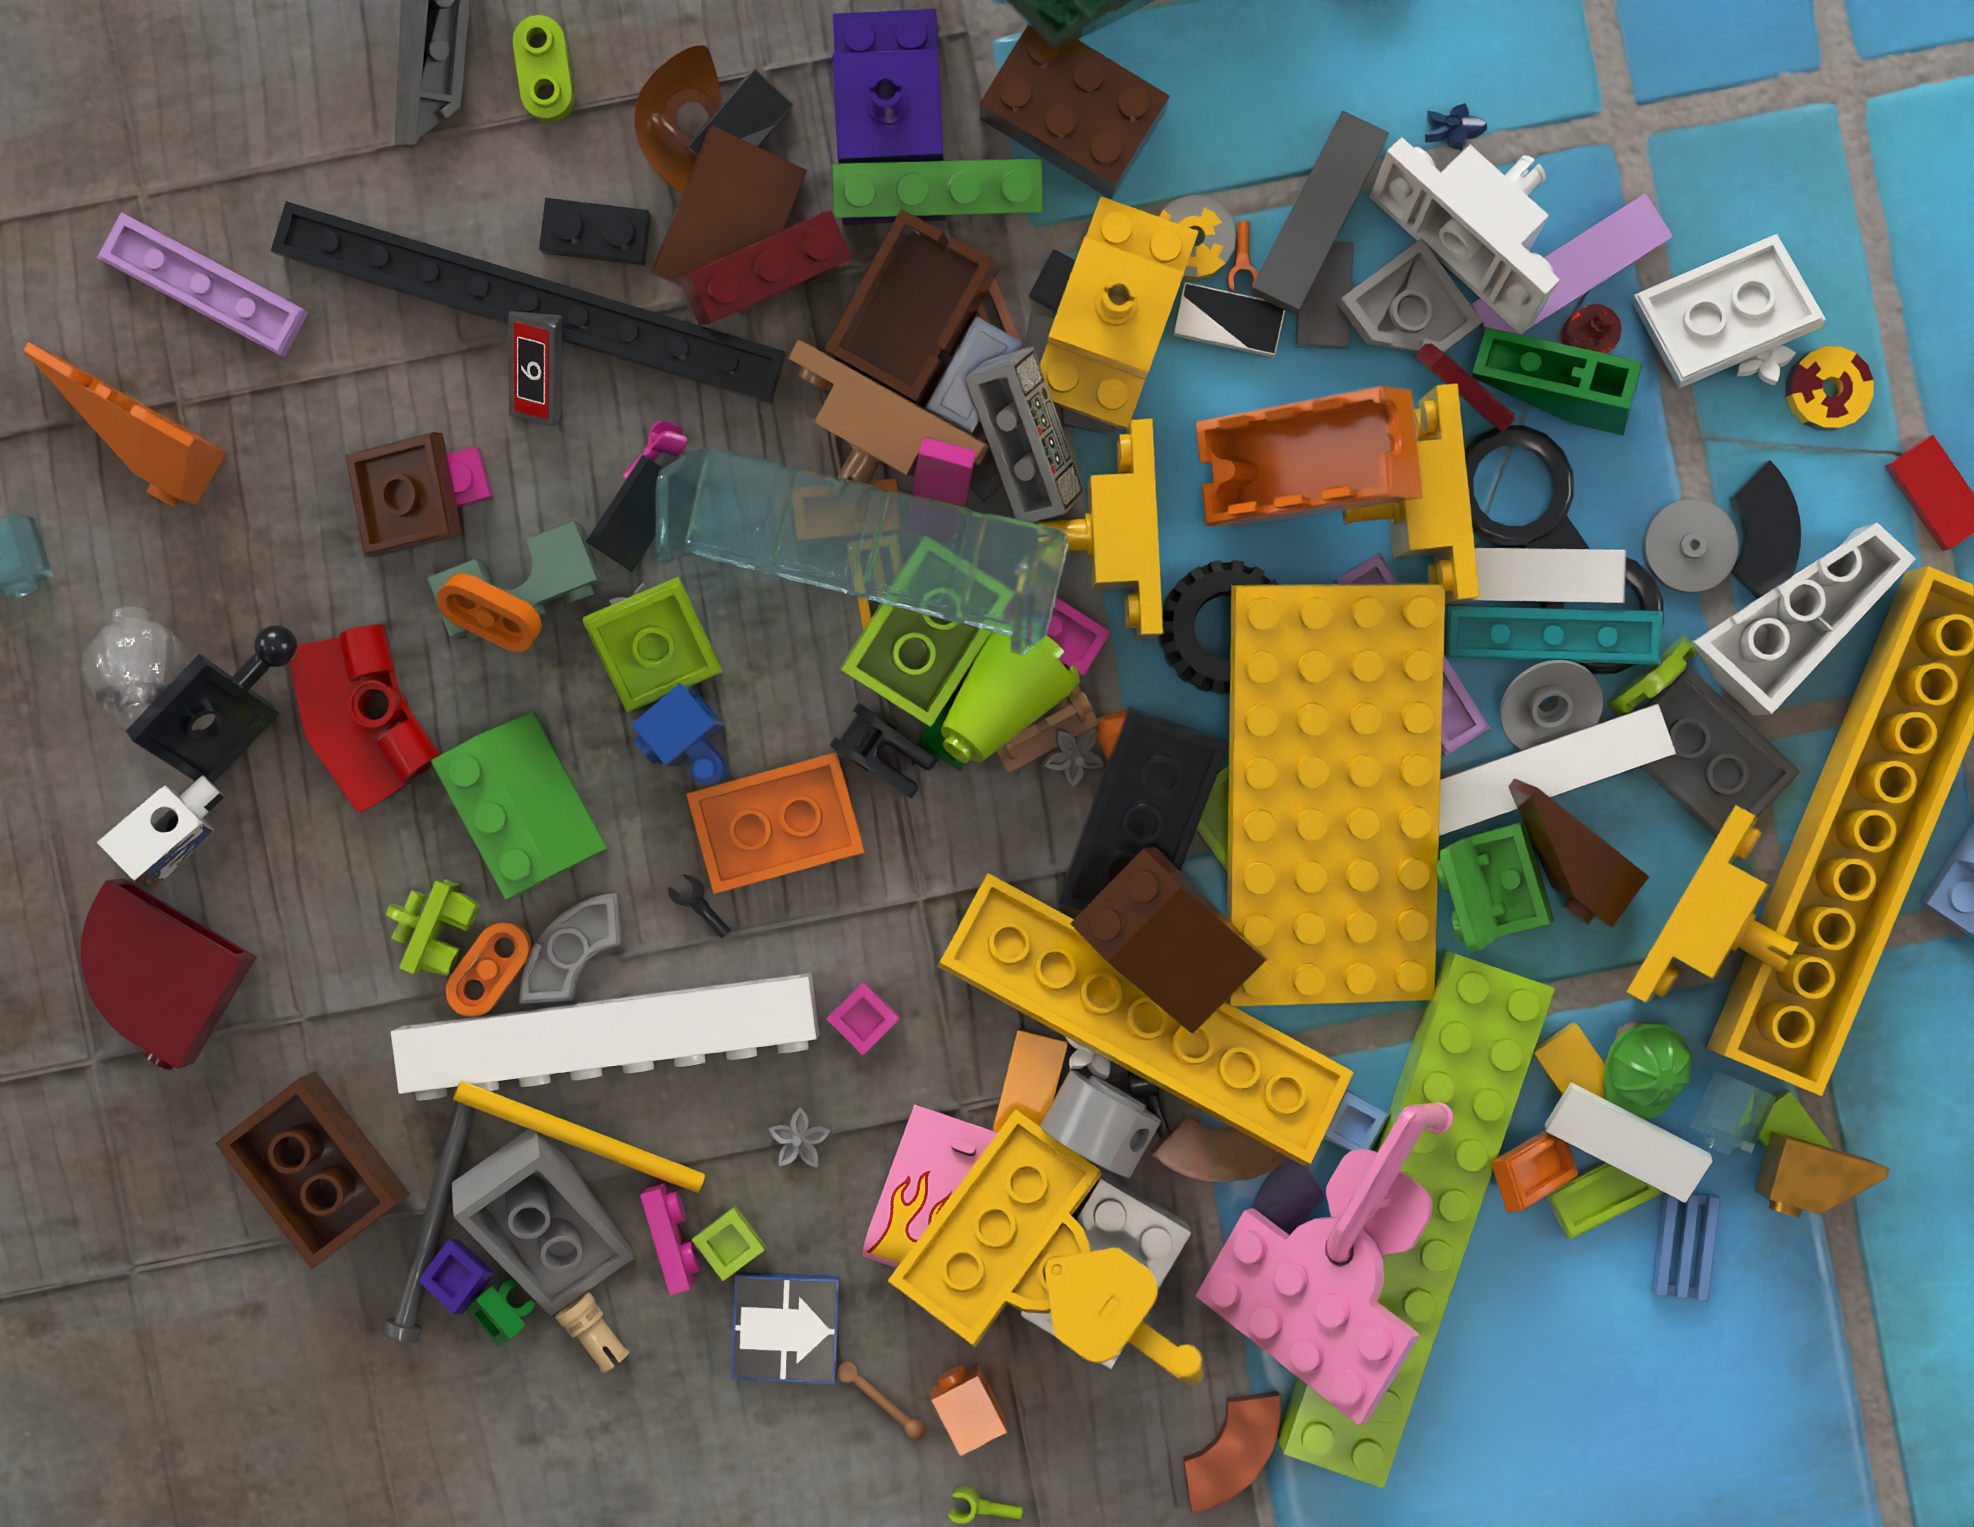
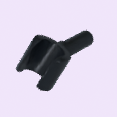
M684 874L683 876L693 885V894L690 898L683 900L674 888L669 887V897L676 904L691 907L697 914H700L722 939L731 929L703 898L705 891L702 882L695 877Z
M1127 1071L1130 1095L1134 1098L1147 1097L1149 1111L1161 1120L1156 1130L1158 1136H1168L1171 1132L1160 1104L1159 1087Z

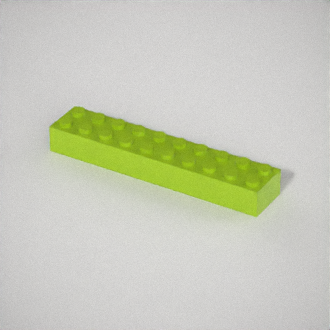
M1444 949L1435 975V990L1432 999L1426 1001L1388 1111L1389 1117L1383 1126L1375 1152L1378 1153L1405 1107L1442 1102L1452 1110L1453 1123L1451 1127L1443 1133H1432L1424 1128L1400 1169L1421 1184L1429 1193L1432 1201L1431 1219L1412 1249L1381 1256L1384 1263V1285L1378 1303L1418 1332L1420 1336L1371 1418L1365 1424H1356L1297 1377L1277 1436L1283 1454L1384 1489L1493 1172L1491 1161L1498 1157L1555 991L1554 987Z

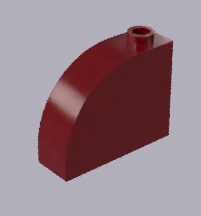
M124 878L106 880L86 917L80 950L81 966L86 987L100 1014L120 1035L146 1050L144 1057L149 1062L166 1070H172L173 1067L180 1069L195 1063L257 957Z

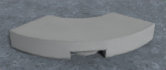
M619 892L600 895L580 902L560 914L546 928L535 942L525 963L520 986V1004L575 999L577 978L587 961L603 949L623 944Z

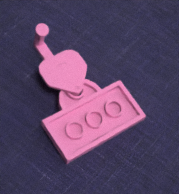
M1442 1102L1405 1107L1378 1153L1369 1149H1358L1349 1152L1343 1157L1326 1187L1331 1217L1313 1219L1298 1226L1289 1235L1256 1209L1244 1210L1196 1294L1197 1298L1358 1425L1369 1421L1420 1336L1418 1332L1378 1303L1384 1285V1263L1381 1256L1412 1249L1431 1219L1432 1201L1429 1193L1421 1184L1400 1169L1424 1128L1432 1133H1443L1451 1127L1453 1123L1452 1110Z

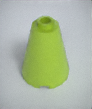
M1001 616L978 652L941 727V733L946 739L943 742V746L948 753L963 763H968L970 760L979 763L983 762L1069 696L1080 682V676L1074 664L1067 671L1060 662L1059 658L1064 653L1061 647L1041 630L1026 621L1015 618L1008 625L1005 624V616Z

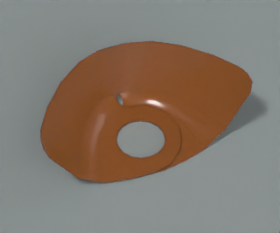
M695 45L684 49L655 70L641 88L635 105L634 129L638 145L649 164L666 183L680 194L683 193L696 157L685 148L695 135L685 134L679 128L676 119L677 111L684 103L694 101L705 107L710 119L722 105L715 65L708 47L704 45ZM659 113L660 116L653 117L652 114Z

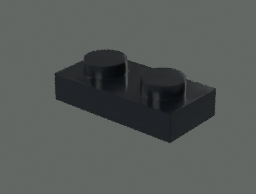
M545 198L539 250L544 254L645 266L651 214L649 210Z

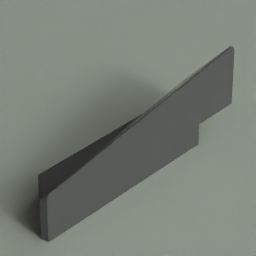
M401 0L395 121L396 146L405 147L416 144L420 137L440 121L447 119L461 108L470 0Z

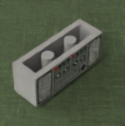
M1034 347L987 359L969 373L965 380L1018 526L1066 514L1085 492Z

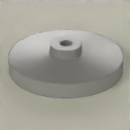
M1699 499L1680 500L1662 508L1648 523L1642 543L1644 561L1652 576L1663 586L1682 593L1701 592L1721 583L1732 571L1739 550L1737 531L1729 516L1716 505Z

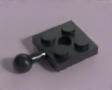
M273 625L264 628L255 639V654L233 676L198 654L126 730L127 734L134 743L194 781L204 775L213 784L279 715L272 703L251 690V688L270 667H282L294 659L298 649L296 637L289 629L283 626ZM207 714L215 715L214 721L207 728L192 730L194 722L201 716Z

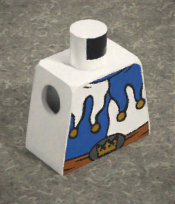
M204 775L198 778L181 795L171 788L164 786L97 843L134 881L156 888L213 832L214 829L203 817L221 802L225 796ZM174 816H178L177 826L168 832L167 826L169 821Z

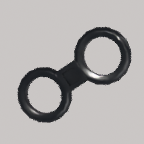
M1510 425L1504 432L1494 427L1477 435L1464 448L1473 533L1479 539L1500 547H1520L1521 549H1590L1567 517L1574 498V472L1564 450L1546 433L1525 425ZM1519 446L1532 451L1545 463L1551 476L1552 495L1546 510L1535 521L1524 526H1506L1491 520L1480 509L1474 496L1473 478L1479 463L1489 452L1500 447ZM1626 557L1625 582L1634 589L1641 604V610L1663 611L1664 625L1663 597L1654 577L1637 561ZM1541 602V608H1564L1565 602ZM1575 662L1587 668L1592 674H1617L1637 665Z

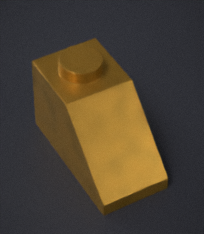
M1772 1131L1754 1191L1770 1200L1769 1209L1800 1218L1803 1209L1822 1214L1885 1180L1890 1168L1864 1157Z

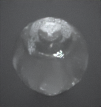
M126 606L113 610L110 613V625L101 628L88 642L82 656L81 676L84 688L95 705L110 716L124 720L126 725L131 726L190 664V658L181 639L167 626L154 622L153 611L150 608Z

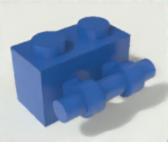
M682 683L678 684L631 724L639 734L633 740L634 743L652 764L658 762L660 765L664 763L665 766H679L686 759L690 758L692 760L690 773L698 783L704 785L718 784L726 778L728 764L709 741L725 727V724L692 686Z

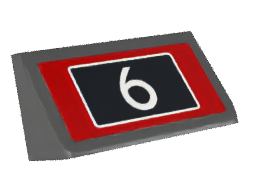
M510 311L508 313L509 415L543 425L556 426L562 417V315Z

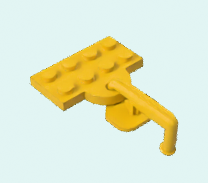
M1016 1109L888 1279L892 1286L974 1348L1008 1304L1025 1313L1048 1314L1051 1312L1053 1331L1057 1339L1087 1361L1094 1363L1110 1361L1120 1353L1128 1342L1188 1386L1198 1385L1203 1378L1202 1357L1195 1347L1191 1345L1177 1347L1143 1322V1319L1153 1307L1158 1293L1157 1283L1151 1271L1121 1249L1110 1248L1091 1251L1084 1229L1072 1217L1073 1213L1102 1175L1101 1170L1075 1151L1054 1139L1039 1125Z

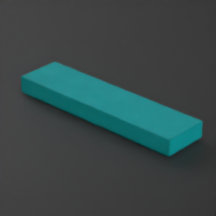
M1448 606L1446 658L1523 661L1566 660L1571 662L1661 665L1663 611Z

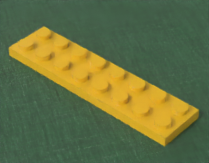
M987 873L937 967L1305 1167L1312 1163L1353 1076V1071L1236 1007H1230L1226 1002L1195 1033H1190L1111 966L1070 924L1074 919Z

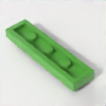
M1041 158L831 163L833 215L835 218L898 216L901 209L914 216L1043 212Z

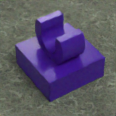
M448 1239L418 1279V1282L452 1314H463L489 1283L494 1271L459 1239Z

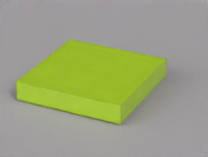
M679 576L583 617V624L627 713L663 698L680 683L692 686L722 673L721 664Z

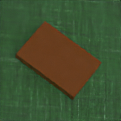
M710 126L650 273L682 287L678 276L748 247L783 230L807 170L717 127ZM753 305L737 312L745 316L749 315Z

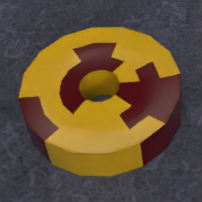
M1825 346L1804 355L1792 366L1786 380V400L1791 412L1802 424L1815 430L1834 431L1856 422L1868 410L1874 396V379L1868 364L1856 352L1842 346ZM1825 380L1832 381L1835 384L1836 394L1834 397H1829L1824 393L1823 383Z

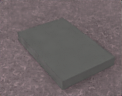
M1686 665L1687 668L1672 683L1650 699L1643 707L1659 704L1676 754L1639 767L1714 838H1717L1735 805L1758 818L1794 780L1800 771L1692 668Z

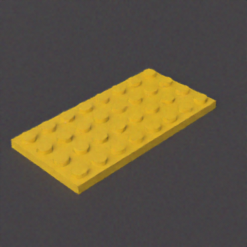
M1440 583L1231 585L1227 919L1267 960L1226 1000L1230 1007L1423 1001L1432 999L1435 990L1437 861L1439 850L1445 589H1443V585Z

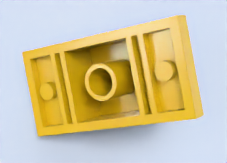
M1100 196L1086 237L1084 236L1040 362V367L1054 405L1127 431L1199 231Z
M1457 383L1435 386L1418 401L1419 408L1414 409L1417 440H1422L1417 442L1423 498L1350 509L1342 512L1345 525L1389 519L1393 559L1434 555L1435 564L1428 565V583H1440L1443 585V589H1445V606L1462 604L1480 597Z
M1135 419L1130 421L1125 434H1119V441L1116 442L1118 473L1127 472V474L1091 475L1086 487L1088 513H1085V519L1039 520L1038 536L1060 535V537L1039 538L1038 543L1039 554L1086 550V554L1090 555L1092 590L1133 588V593L1127 594V597H1124L1125 628H1135V640L1156 639L1163 634L1153 421L1152 419Z
M1735 805L1629 986L1628 993L1645 1003L1652 1000L1655 995L1662 998L1666 996L1682 970L1673 965L1676 959L1713 978L1717 976L1731 950L1736 952L1738 948L1782 973L1789 960L1770 950L1769 947L1772 945L1792 956L1799 943L1784 937L1755 920L1757 915L1754 914V911L1770 885L1732 865L1736 856L1745 860L1748 858L1762 832L1754 828L1758 821L1755 815Z

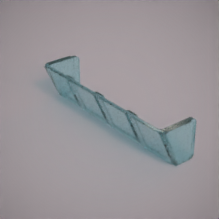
M704 447L701 450L694 449L662 468L659 472L656 482V559L659 562L668 564L682 554L688 553L1011 636V652L1020 655L1025 654L1031 647H1034L1047 633L1068 547V539L1065 538L1066 533L1059 529L992 513L982 514L971 511L967 507L895 490L877 489L870 484L803 468L781 466L778 462L715 447Z

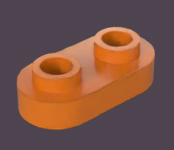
M466 573L454 574L437 593L438 607L448 620L506 650L513 652L525 651L530 648L541 633L542 622L540 616L531 604L476 576Z
M509 921L492 924L483 930L447 981L446 998L454 1011L463 1016L476 1017L489 1012L497 1005L529 958L532 942L528 932L519 924ZM504 937L512 940L515 946L514 953L510 957L503 956L498 950V943ZM471 980H478L484 986V994L479 999L473 998L468 992V984Z

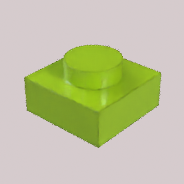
M736 1205L692 1238L694 1244L722 1281L726 1280L766 1248L764 1242Z

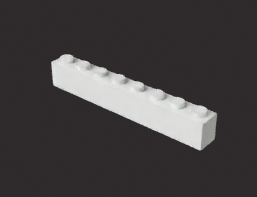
M812 973L407 1025L391 1031L398 1093L415 1092L417 1101L448 1096L447 1088L458 1086L461 1080L488 1091L498 1090V1081L517 1078L519 1079V1087L537 1086L550 1083V1074L570 1072L571 1080H583L602 1076V1067L622 1065V1070L625 1074L654 1069L653 1061L674 1058L675 1067L705 1063V1054L725 1052L726 1060L757 1056L756 1047L777 1045L778 1053L798 1052L809 1049L808 1041L816 1040L820 1035Z

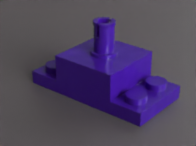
M936 9L834 13L833 75L838 163L943 161ZM946 215L915 216L923 221L946 220ZM897 216L842 218L843 225L894 223Z

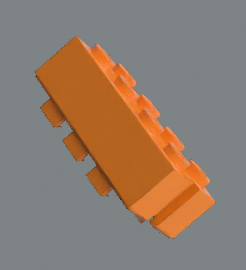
M1380 386L1196 422L1200 464H1212L1214 482L1202 484L1206 526L1238 528L1423 498L1412 390Z

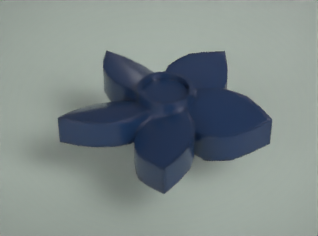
M1466 103L1455 106L1448 116L1435 111H1427L1428 121L1435 128H1432L1425 134V142H1437L1448 138L1449 147L1462 150L1466 145L1467 139L1477 138L1487 131V122L1478 117L1469 116Z

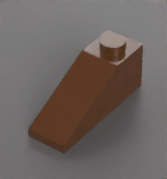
M1514 778L1508 788L1551 887L1567 899L1562 907L1587 925L1594 918L1613 927L1649 876L1539 788Z

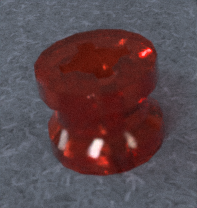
M1586 305L1570 316L1562 326L1560 334L1561 344L1606 354L1615 348L1620 340L1622 330L1620 319L1612 309L1605 305ZM1591 321H1593V325H1595L1599 330L1602 331H1596V329L1591 326Z

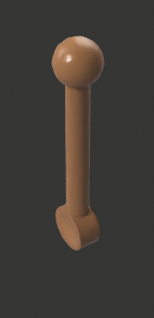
M847 1360L840 1364L837 1375L842 1382H853L905 1427V1433L908 1438L917 1440L923 1437L925 1433L923 1422L918 1419H910L860 1376L855 1362Z

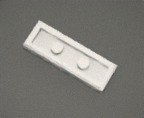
M1475 548L1480 597L1473 600L1625 603L1626 550Z
M1570 1082L1544 1124L1546 1132L1685 1203L1713 1162L1709 1152Z

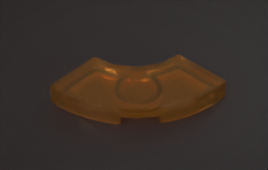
M1187 1115L1151 1152L1152 1156L1170 1169L1187 1177L1207 1182L1253 1179L1272 1171L1290 1159L1233 1127L1218 1128L1205 1126Z

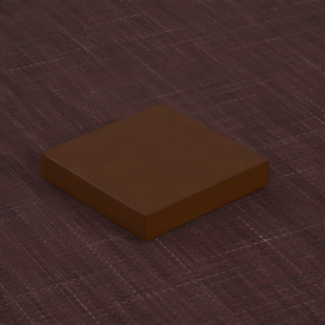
M431 432L345 455L364 557L382 556L462 536L443 433Z

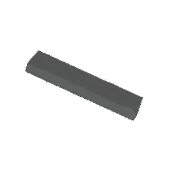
M1342 110L1263 264L1250 294L1296 316L1298 315L1388 138L1389 132Z

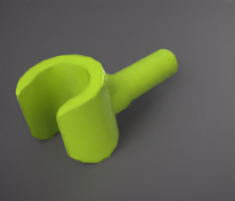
M962 1486L954 1491L952 1497L966 1499L971 1505V1510L951 1509L948 1513L949 1518L953 1522L965 1524L970 1522L976 1514L1021 1520L1023 1508L981 1499L979 1493L974 1488Z

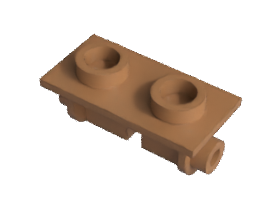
M1079 685L1074 688V691L996 751L1008 774L1059 747L1056 741L1057 728L1068 731L1075 738L1083 732L1098 726L1097 718L1092 711L1093 708Z

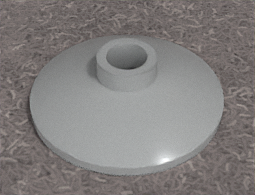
M1552 660L1534 665L1516 677L1504 693L1500 705L1501 726L1508 739L1519 749L1525 750L1597 725L1604 705L1602 688L1595 676L1578 663L1566 660ZM1553 696L1547 703L1540 704L1545 698Z

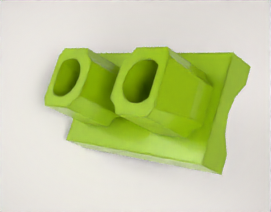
M444 879V882L435 881L422 914L419 911L426 896L420 892L411 890L405 906L389 903L385 915L398 921L391 937L393 940L406 944L412 928H415L399 969L411 974L424 970L445 976L453 973L460 957L461 949L438 939L442 928L446 922L462 930H470L481 906L467 895L458 891L461 884L449 879Z

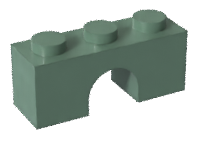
M572 521L525 539L532 557L531 574L521 586L503 591L531 604L540 618L546 615L544 607L563 600L565 606H571L594 597L593 588L604 584V580L591 546L586 543L587 536L583 526L576 521ZM478 559L427 577L436 602L438 591L452 575L457 573L476 576L499 588L492 579L487 563ZM440 611L450 637L458 639L466 637L468 644L485 640L452 623Z

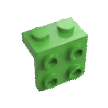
M1523 821L1465 836L1440 851V860L1437 861L1438 878L1445 891L1450 890L1456 910L1452 912L1454 932L1460 942L1465 941L1470 953L1484 949L1500 936L1550 925L1555 921L1530 836Z

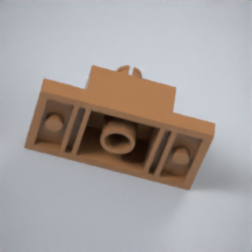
M799 339L797 340L788 359L801 365L797 375L823 390L830 391L814 423L849 442L848 446L852 448L836 480L829 488L835 494H841L844 496V499L859 505L860 499L879 464L884 466L888 464L906 475L915 476L918 454L923 438H931L974 450L976 452L974 463L985 467L988 466L993 457L988 443L825 351Z

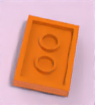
M838 752L686 793L713 894L865 853Z

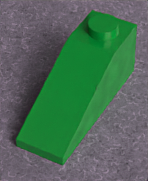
M1486 327L1472 371V377L1571 424L1623 436L1636 394L1642 362Z

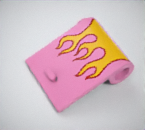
M914 1105L869 1226L863 1247V1257L897 1268L998 1132ZM953 1149L958 1150V1151H961V1152H964V1153H967V1154H975V1155H974V1156H969V1155H966V1154H963V1153L954 1151Z

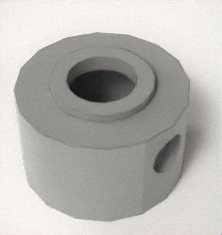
M1070 1070L1039 1126L1054 1139L1081 1156L1109 1171L1130 1178L1159 1127L1161 1120L1146 1110V1106L1114 1085L1098 1077H1089L1078 1071Z

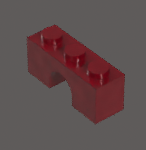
M829 210L678 276V280L700 326L718 321L852 260V257L832 211Z

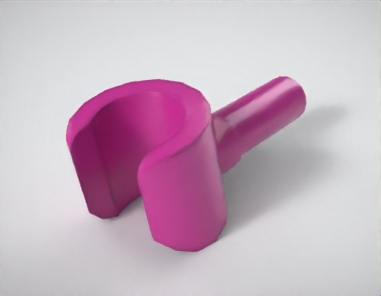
M667 421L655 422L648 436L647 447L623 473V477L625 479L628 478L642 455L652 461L656 460L661 452L678 457L683 452L687 443L686 436L681 434L683 428Z

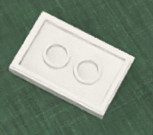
M1778 234L1634 295L1632 300L1636 312L1678 389L1823 327L1826 321Z

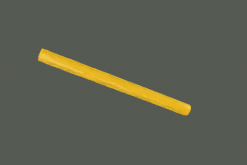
M460 1081L453 1097L454 1101L692 1192L698 1193L702 1187L705 1174L465 1081Z

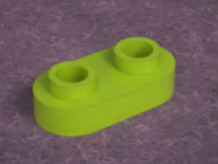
M544 15L529 16L517 25L512 41L521 101L529 114L536 120L543 123H556L566 118L575 104V91L567 39L559 24L552 18ZM539 33L545 34L547 41L542 47L533 48L530 46V40L534 35ZM547 84L554 86L555 90L552 97L546 100L538 98L537 93L540 87Z

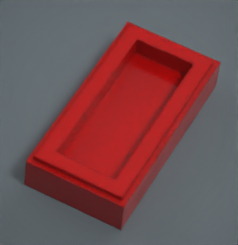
M1934 435L1926 437L1884 466L1942 551L1950 550L1974 533V493Z

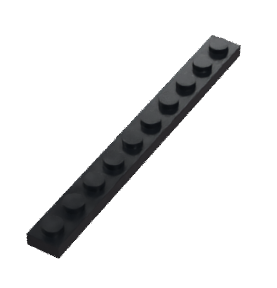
M288 201L285 202L271 248L274 254L507 325L508 313L510 311L562 315L563 342L772 404L786 358L785 351Z

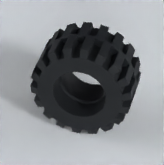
M1221 560L1214 561L1189 572L1169 592L1162 609L1163 634L1158 637L1159 645L1163 647L1166 655L1164 658L1169 667L1172 666L1178 673L1177 676L1185 683L1189 682L1195 685L1196 689L1204 692L1230 693V659L1211 656L1200 646L1194 631L1195 618L1201 607L1208 601L1218 597L1231 598V585H1279L1275 579L1269 580L1264 576V570L1257 566L1253 568L1245 566L1242 561L1232 560L1231 562L1223 563Z

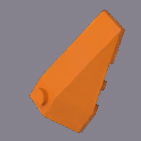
M27 343L23 350L126 466L135 475L150 483L146 490L147 493L173 507L176 506L178 500L197 505L224 458L225 450L52 352L33 343Z

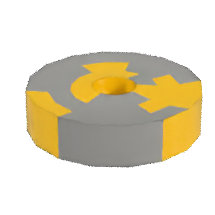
M1188 195L1175 199L1162 210L1159 217L1197 230L1203 236V243L1193 246L1182 280L1199 281L1207 279L1225 267L1234 251L1236 230L1232 217L1222 204L1207 196Z

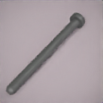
M457 1101L448 1127L395 1318L386 1319L383 1329L385 1336L398 1341L418 1342L422 1327L415 1323L425 1287L418 1282V1279L433 1261L452 1194V1182L456 1180L475 1108Z

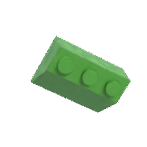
M535 712L479 734L431 760L505 900L519 897L608 848Z

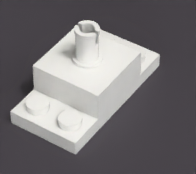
M1401 137L1387 151L1369 198L1417 241L1422 238L1435 257L1522 335L1537 320L1560 281L1546 259L1539 254L1529 252L1549 217L1542 208L1528 197L1538 185H1541L1546 180V173L1543 167L1538 164L1528 174L1527 168L1534 163L1535 159L1523 155L1504 175L1475 148L1469 145L1440 172L1427 152L1419 147H1412Z

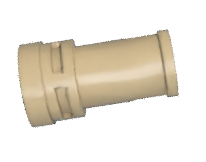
M588 1291L568 1304L555 1318L572 1338L577 1337L598 1365L601 1373H605L615 1366L603 1351L604 1346L608 1347L619 1363L629 1354L627 1348H624L601 1317L603 1315L602 1310Z

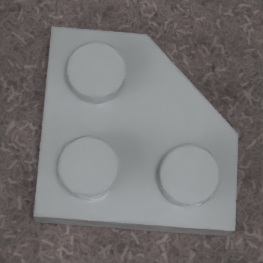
M1422 238L1336 302L1366 345L1418 353L1425 343H1432L1444 352L1483 323Z

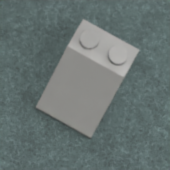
M528 1129L452 1182L454 1218L550 1316L560 1311L635 1258L633 1250L570 1160L546 1135Z

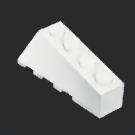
M1878 523L1857 528L1839 547L1691 643L1714 680L1753 716L1773 714L1916 558Z

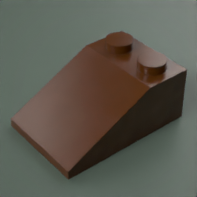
M1157 847L1143 848L1070 923L1111 966L1192 1034L1267 960Z

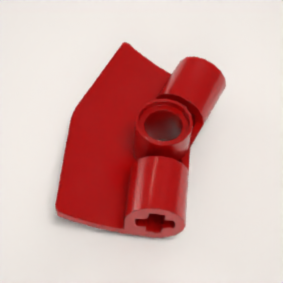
M385 624L361 626L339 633L337 638L298 645L296 656L289 663L305 736L356 811L361 813L367 811L434 767L431 760L442 754L409 709L407 698L399 689ZM383 692L388 698L389 708L382 718L375 720L369 711V703L375 694Z

